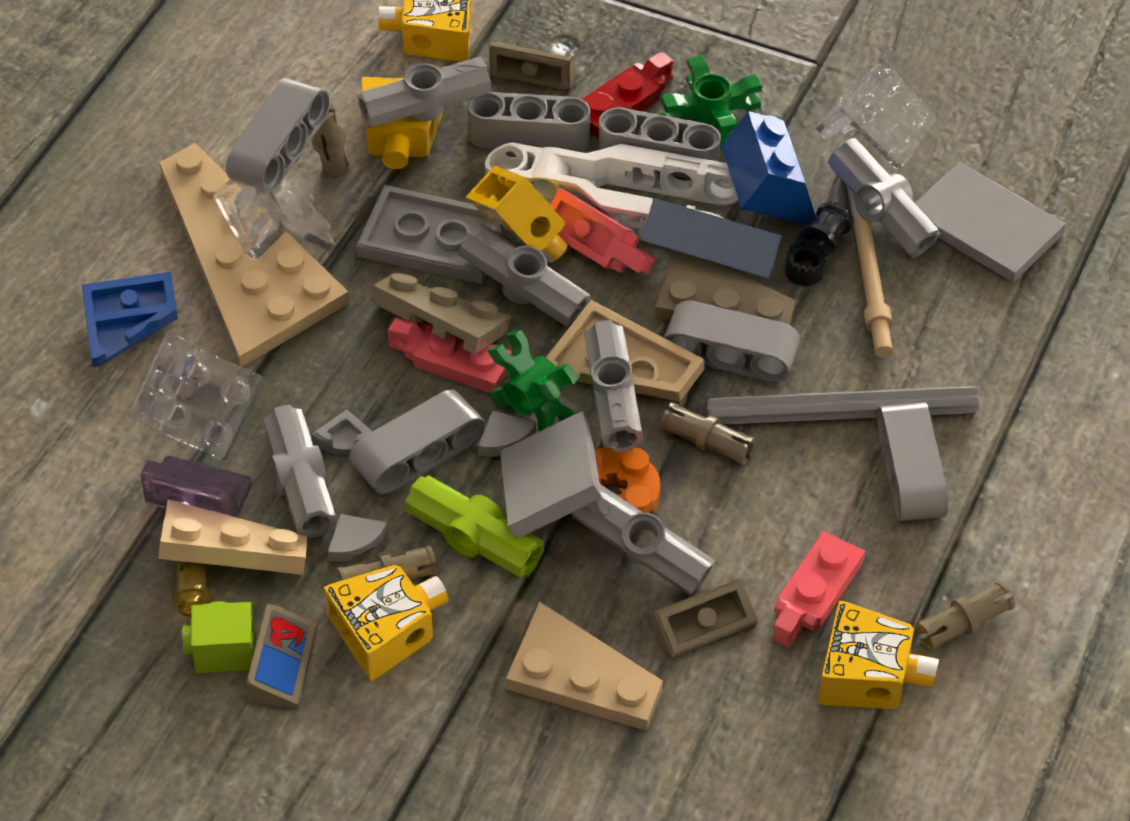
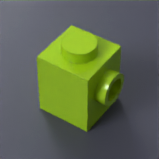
M216 601L209 604L192 605L191 625H183L182 640L184 655L193 654L196 674L250 670L255 651V627L251 602L226 603Z

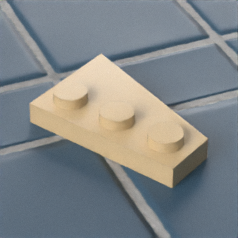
M590 300L546 357L556 367L570 364L579 378L577 382L592 384L584 331L589 330L595 322L611 320L612 323L621 325L624 329L629 362L633 371L635 393L680 402L705 369L703 358L593 300Z
M168 499L158 559L304 575L307 536Z
M539 602L506 677L507 690L645 731L649 727L663 687V680L541 602Z

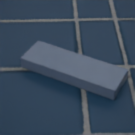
M653 198L641 240L769 278L782 236Z

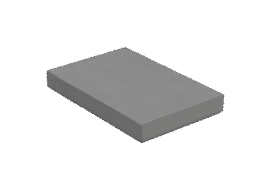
M960 161L915 202L919 209L939 229L938 232L941 234L939 239L1012 283L1064 234L1066 223Z
M384 185L356 245L357 257L483 284L486 273L459 256L460 246L476 224H484L501 236L503 234L473 204Z
M583 411L500 451L508 527L515 538L527 535L602 498L591 426Z

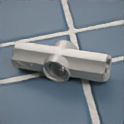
M481 57L440 69L432 64L422 63L410 67L406 71L403 80L357 93V100L362 119L367 128L408 116L419 121H430L438 118L443 113L445 105L491 92V80L487 72V66Z
M855 138L846 141L832 153L827 162L830 168L855 194V206L863 219L869 222L879 221L912 258L922 255L929 247L935 244L941 235L938 232L939 229L912 201L913 192L911 186L903 176L899 174L888 175Z
M476 224L460 246L459 256L501 283L502 291L510 301L517 304L531 303L566 327L572 325L589 302L590 294L549 268L545 255L539 249L532 246L517 247L484 224Z
M611 320L595 322L589 330L584 331V338L603 447L613 449L616 453L632 451L635 445L643 441V433L623 326L616 325Z
M289 404L275 407L268 416L263 418L273 454L271 456L272 466L281 497L286 496L289 512L291 513L297 534H303L309 538L326 535L327 531L336 525V515L326 487L327 476L321 451L318 445L313 446L302 409L292 408Z
M601 484L602 498L573 512L572 517L622 550L631 562L646 566L691 597L699 590L715 564L714 559L664 527L658 517L648 512H641ZM648 530L656 536L657 540L651 547L639 548L631 542L630 538L636 531Z

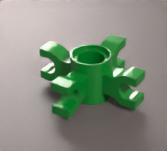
M703 55L687 58V66L691 74L686 75V82L693 93L661 96V103L666 111L662 112L661 115L692 120L715 127L721 135V150L722 145L738 124L730 111L761 108V101L756 92H761L763 85L757 74L746 76L738 82L730 84L729 80L724 76L709 72Z
M521 330L511 331L505 336L512 345L511 355L507 353L503 344L493 346L488 350L493 361L503 366L509 373V376L506 378L507 381L501 387H495L489 392L497 407L510 405L523 416H530L534 413L537 417L539 432L554 425L556 417L559 421L575 415L570 408L562 405L557 398L561 395L560 390L564 386L572 385L579 380L570 364L556 367L546 357L536 356L532 359L529 353L527 338Z

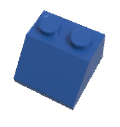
M748 111L722 145L741 209L804 225L812 224L816 219V214L785 122L774 116H765Z

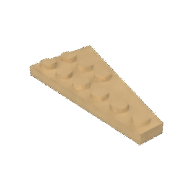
M196 143L160 162L161 175L175 209L179 212L184 231L195 251L196 260L213 302L220 312L228 338L231 339L241 368L349 304L348 291L234 180L229 179L227 174Z

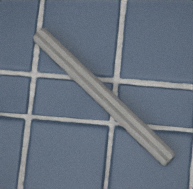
M966 386L710 398L707 401L706 412L707 417L712 415L719 418L722 425L877 418L879 406L924 402L928 406L930 415L973 414L979 410L980 396L977 387Z

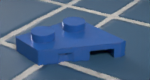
M171 272L81 285L93 367L105 364L178 319Z

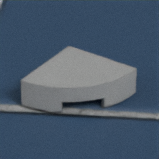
M345 410L313 432L312 442L325 452L336 455H349L352 447L358 440L372 431L349 410Z
M492 411L478 445V455L484 457L501 456V450L536 433V421Z
M340 514L328 549L329 561L348 562L353 560L355 555L366 552L371 548H377L387 534V523Z

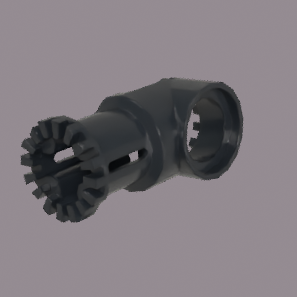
M832 201L821 204L817 209L816 219L813 223L803 227L799 236L787 251L785 273L789 280L803 286L813 285L822 280L826 263L835 252L838 239L841 235L849 233L854 224L853 216L847 215L849 211L848 209H843L844 205L839 207L838 202L832 203ZM830 214H834L830 221L827 220ZM800 259H808L816 263L817 266L805 269L803 266L802 268L799 267L795 262Z

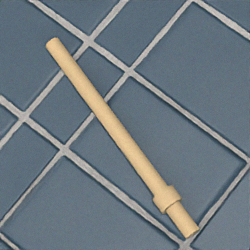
M847 186L867 307L864 310L866 329L872 333L875 355L879 358H886L893 353L889 331L893 325L890 307L884 302L871 223L863 219L858 213L855 206V194Z

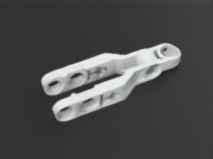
M511 142L495 148L485 161V175L495 165L521 175L535 187L550 205L559 188L567 190L633 230V233L639 236L640 239H642L653 198L601 189L599 187L610 184L724 206L732 205L738 201L727 163L625 144L615 145L590 153H582L555 147L539 148ZM511 151L516 157H509L506 155V152ZM682 172L692 180L682 181L676 179L671 173ZM724 180L732 184L734 188L725 189L717 186L713 181ZM687 205V206H686L687 208H690V209H694V210H695V206H691V205ZM700 211V212H704V213H707V214H710V215H714V216H717V217H721L720 215H717V214H714V213H711V212Z

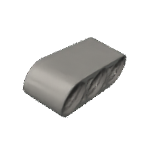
M289 78L282 79L231 149L226 162L228 178L266 192L274 191L324 122L330 107L329 93L326 90Z
M487 92L471 97L467 103L469 140L479 148L495 149L503 144L512 142L539 148L555 147L583 152L589 146L590 107L580 98Z
M626 108L608 109L599 118V150L625 144L719 162L721 135L711 125ZM682 172L671 173L675 177L691 179Z
M688 300L676 305L664 336L665 339L703 358L704 365L707 367L768 382H780L788 377L801 341L800 334L789 324Z
M446 390L358 440L349 453V461L378 494H388L471 447L482 436L486 423L456 390Z
M926 402L879 406L877 411L878 435L897 520L945 518L948 513L947 487Z

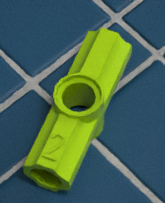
M429 475L427 477L420 476L411 486L410 493L405 500V511L442 532L448 544L459 554L469 558H474L480 554L520 578L523 576L528 577L538 566L540 557L544 552V541L531 533L515 538L508 527V521L505 519L502 510L488 497L474 495L469 499Z

